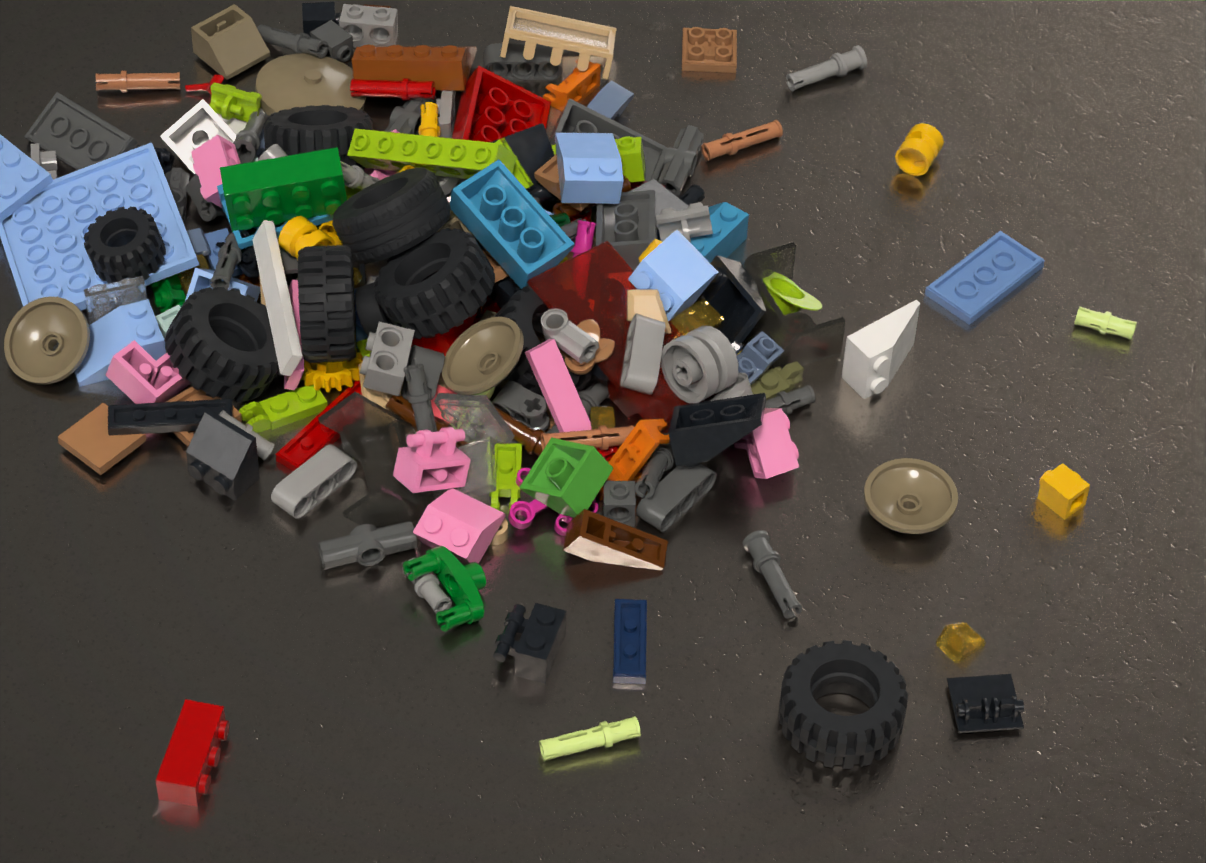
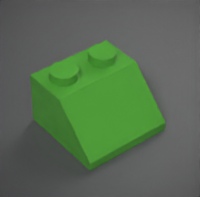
M551 438L519 488L559 514L576 517L583 509H589L614 468L594 446Z

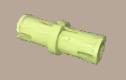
M1079 306L1074 325L1100 331L1099 334L1106 335V333L1114 334L1132 340L1137 324L1136 321L1112 316L1111 312L1101 313Z

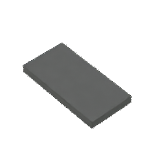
M56 92L24 136L33 144L39 143L40 148L44 151H56L57 159L76 171L130 151L137 144L133 137Z

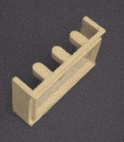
M510 6L500 57H506L509 38L526 41L523 57L526 60L533 59L536 44L553 47L550 63L554 66L561 63L563 50L579 52L577 68L580 71L588 69L591 55L606 58L603 78L608 79L617 28Z

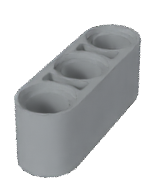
M637 313L633 316L627 334L620 381L622 387L647 395L653 393L659 376L665 322Z
M329 444L280 481L271 494V500L292 517L299 519L345 484L354 475L357 462L333 444Z

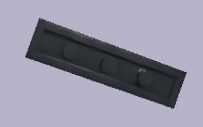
M232 399L108 405V434L113 436L196 431L204 412L208 409L218 415L224 410L233 417Z

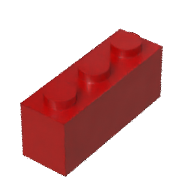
M185 699L156 777L158 800L198 807L202 794L206 795L208 793L211 782L209 773L212 767L216 768L220 758L219 745L221 740L227 739L230 729V721L225 719L224 706Z

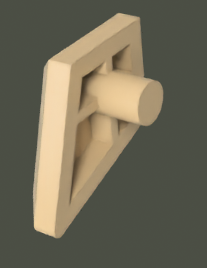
M627 290V320L632 321L636 313L665 322V333L670 334L671 329L658 290Z

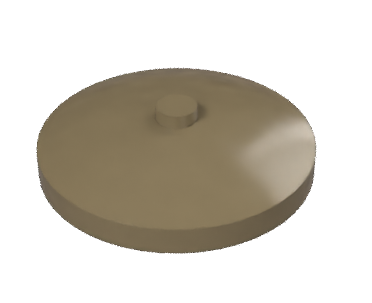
M307 53L281 56L265 64L256 78L255 92L261 94V109L268 116L278 113L280 110L310 105H338L364 110L366 96H351V92H354L350 91V83L354 79L353 69L327 56L319 58Z

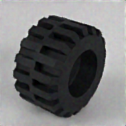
M130 206L128 209L118 207L115 211H107L104 216H98L95 219L96 222L89 225V232L84 235V248L96 274L102 281H107L110 285H115L116 283L119 286H126L127 283L134 285L141 279H148L150 277L149 274L155 273L159 269L158 265L163 264V255L166 254L165 244L151 214H147L146 210H137L136 207Z

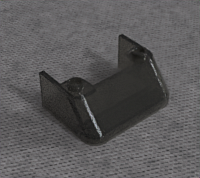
M794 242L754 253L742 263L743 267L755 280L766 312L742 342L743 349L746 344L763 331L785 350L766 371L779 366L783 369L785 365L796 361L803 366L842 353L846 322L843 317L816 325L812 318L805 313L794 312L783 315L762 278L770 276L773 272L793 279L796 253Z
M354 392L318 418L319 423L340 434L342 450L348 456L361 461L369 493L345 509L343 516L359 525L372 524L376 528L407 521L412 522L413 527H415L427 506L435 500L433 491L412 493L393 476L398 448L409 447L406 441L407 436L416 434V431L412 425L398 415Z

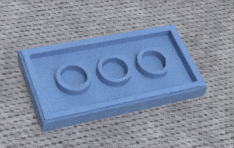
M999 231L927 286L925 295L970 325L1042 269L1045 260L1002 231Z

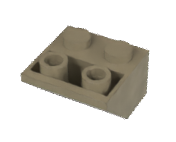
M235 4L191 27L193 53L226 80L270 57V51L252 18Z

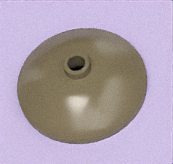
M43 297L28 303L13 317L5 334L4 352L10 368L25 381L38 385L52 384L67 378L80 366L88 351L90 342L88 321L75 304L64 298ZM59 343L57 349L53 351L54 345Z
M491 317L468 328L454 341L447 351L442 369V377L445 384L453 392L462 395L482 393L498 385L512 372L520 359L524 345L522 330L513 320L506 317Z
M901 458L887 461L870 473L864 487V501L870 514L882 525L902 533L921 534L939 529L949 522L957 508L958 492L951 477L938 466L920 459Z

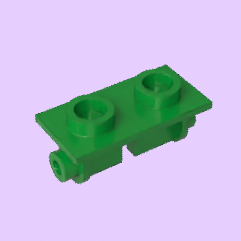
M177 274L149 284L155 296L156 306L159 307L161 313L177 305L182 307L185 302L186 296L184 291L180 290L181 283Z

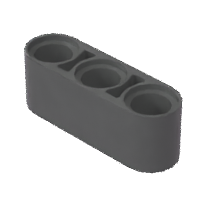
M503 43L490 44L486 46L483 52V68L507 80H555L563 72L562 59L561 63L557 66L550 63L553 48L550 46L536 44L534 57L531 60H526L523 57L525 43H508L505 58L500 57Z
M703 464L694 467L677 466L658 483L651 497L646 498L645 495L641 499L636 509V515L659 531L665 532L711 490L716 481V473Z

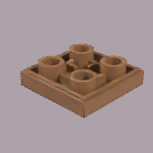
M683 28L682 71L736 73L737 30H729L727 28Z
M104 403L58 436V443L100 475L146 441V434L109 436L108 406Z

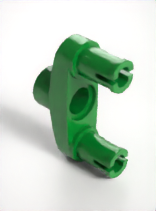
M444 546L429 549L425 555L403 563L405 575L410 574L407 577L410 581H414L432 572L435 573L456 604V606L439 611L436 614L438 625L444 624L441 626L442 631L446 632L461 624H472L482 620L484 605L479 590L485 588L486 576L478 563L471 562L463 566Z

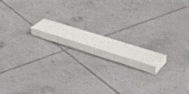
M263 220L252 241L280 375L291 376L303 355L275 225L272 221Z

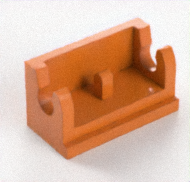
M589 61L586 71H580L576 67L573 73L558 86L551 83L548 84L545 88L551 92L545 93L543 98L551 102L550 106L561 112L569 98L580 103L600 86L601 65Z
M664 419L639 420L608 463L614 468V472L621 481L637 482L642 475L639 471L659 444H668L670 442L669 434L664 435L659 432L667 427Z

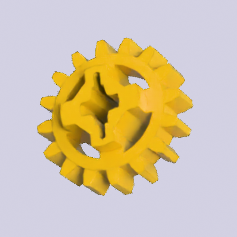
M356 348V357L351 361L309 363L304 360V373L300 380H304L305 386L314 385L316 391L323 388L326 392H330L331 388L335 387L338 391H342L343 385L352 387V380H360L358 365L363 361L360 352L357 353Z

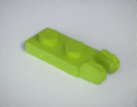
M314 385L299 387L259 403L255 401L250 402L248 405L242 406L239 412L241 413L242 420L253 426L252 430L258 433L268 429L273 430L320 413L328 406V403L320 389L316 391Z
M491 443L489 497H491V507L499 511V497H511L509 511L511 506L520 498L521 489L516 484V476L522 466V444Z

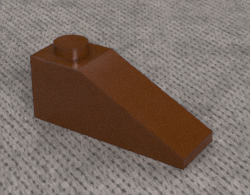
M583 509L567 525L563 551L593 562L662 570L665 564L668 541Z

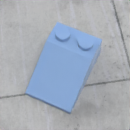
M555 132L561 203L619 204L624 180L621 157L613 133Z
M149 299L119 306L90 324L88 351L74 373L79 387L109 380L106 372L113 356L134 340L155 360L166 353L165 341Z

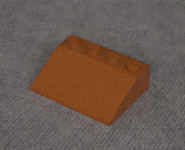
M363 45L356 47L352 57L354 79L403 81V78H410L411 81H434L435 86L432 87H436V90L464 91L477 48L476 46Z

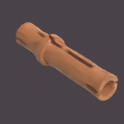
M121 71V74L96 73V91L121 90L122 93H127V90H180V72L127 74V71Z
M774 120L773 122L736 134L727 133L720 139L703 143L701 151L707 161L725 154L731 156L736 154L738 150L780 138L783 135L782 126L778 120Z
M604 425L594 430L542 433L541 448L543 451L549 440L556 438L594 446L595 448L599 447L600 450H608L609 446H621L634 426L607 428Z

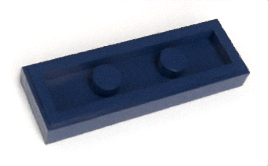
M615 599L613 683L646 684L647 600Z

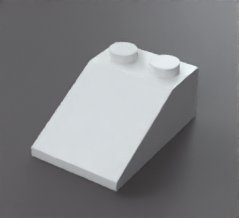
M201 100L160 137L167 148L172 151L176 158L194 176V161L191 151L216 135H220L232 143L236 135L204 100Z
M915 300L847 336L842 379L863 399L873 394H879L888 387L914 345L920 308L919 301Z

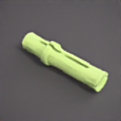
M636 716L612 723H607V721L600 722L599 726L539 740V747L545 762L596 747L604 746L605 748L613 747L614 743L641 737L639 722Z

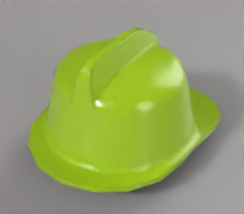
M773 271L763 273L762 280L765 287L761 298L764 306L776 317L781 319L793 318L802 308L813 311L822 309V304L819 300L802 290L789 278Z

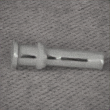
M859 45L854 46L851 51L842 54L834 53L830 60L787 74L786 79L791 80L786 81L791 91H795L798 88L834 75L843 77L847 75V72L854 69H865L867 67L866 54Z

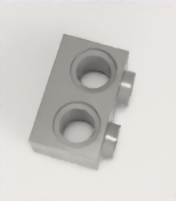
M343 4L339 26L353 36V48L368 44L396 45L398 36L397 9Z
M379 321L376 333L369 332L365 350L371 351L370 357L364 355L360 374L365 375L364 388L399 396L405 377L404 368L408 363L415 330Z

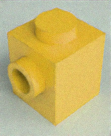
M1062 463L1054 470L1046 471L1040 478L1037 498L1062 519H1067L1086 505L1090 484Z

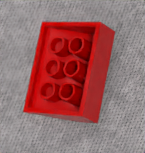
M478 66L467 80L465 90L461 93L452 139L492 142L541 123L544 124L546 129L551 102Z

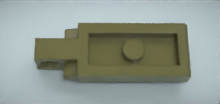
M796 361L785 365L783 369L779 366L765 371L751 385L753 395L765 393L766 400L776 397L778 392H790L796 383L803 380L804 368Z

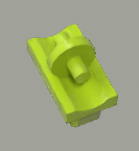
M214 82L211 85V102L209 106L215 113L221 114L223 119L230 120L235 118L248 122L253 112L258 111L257 116L259 115L262 96L256 92L249 93L236 89L232 85H222Z

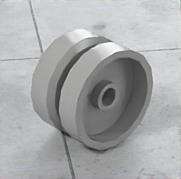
M700 326L685 336H680L670 341L662 350L661 368L664 378L670 389L687 403H699L714 393H719L734 384L738 376V360L734 348L728 338L720 330L712 326Z

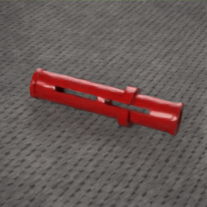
M403 78V81L352 79L350 83V91H354L351 92L352 97L402 98V100H410V98L434 99L436 87H432L435 86L434 81H411L410 78Z

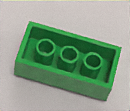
M338 147L220 167L224 197L232 231L249 230L259 227L263 220L272 221L274 225L288 222L297 216L309 219L316 216L333 215L336 209L347 200Z

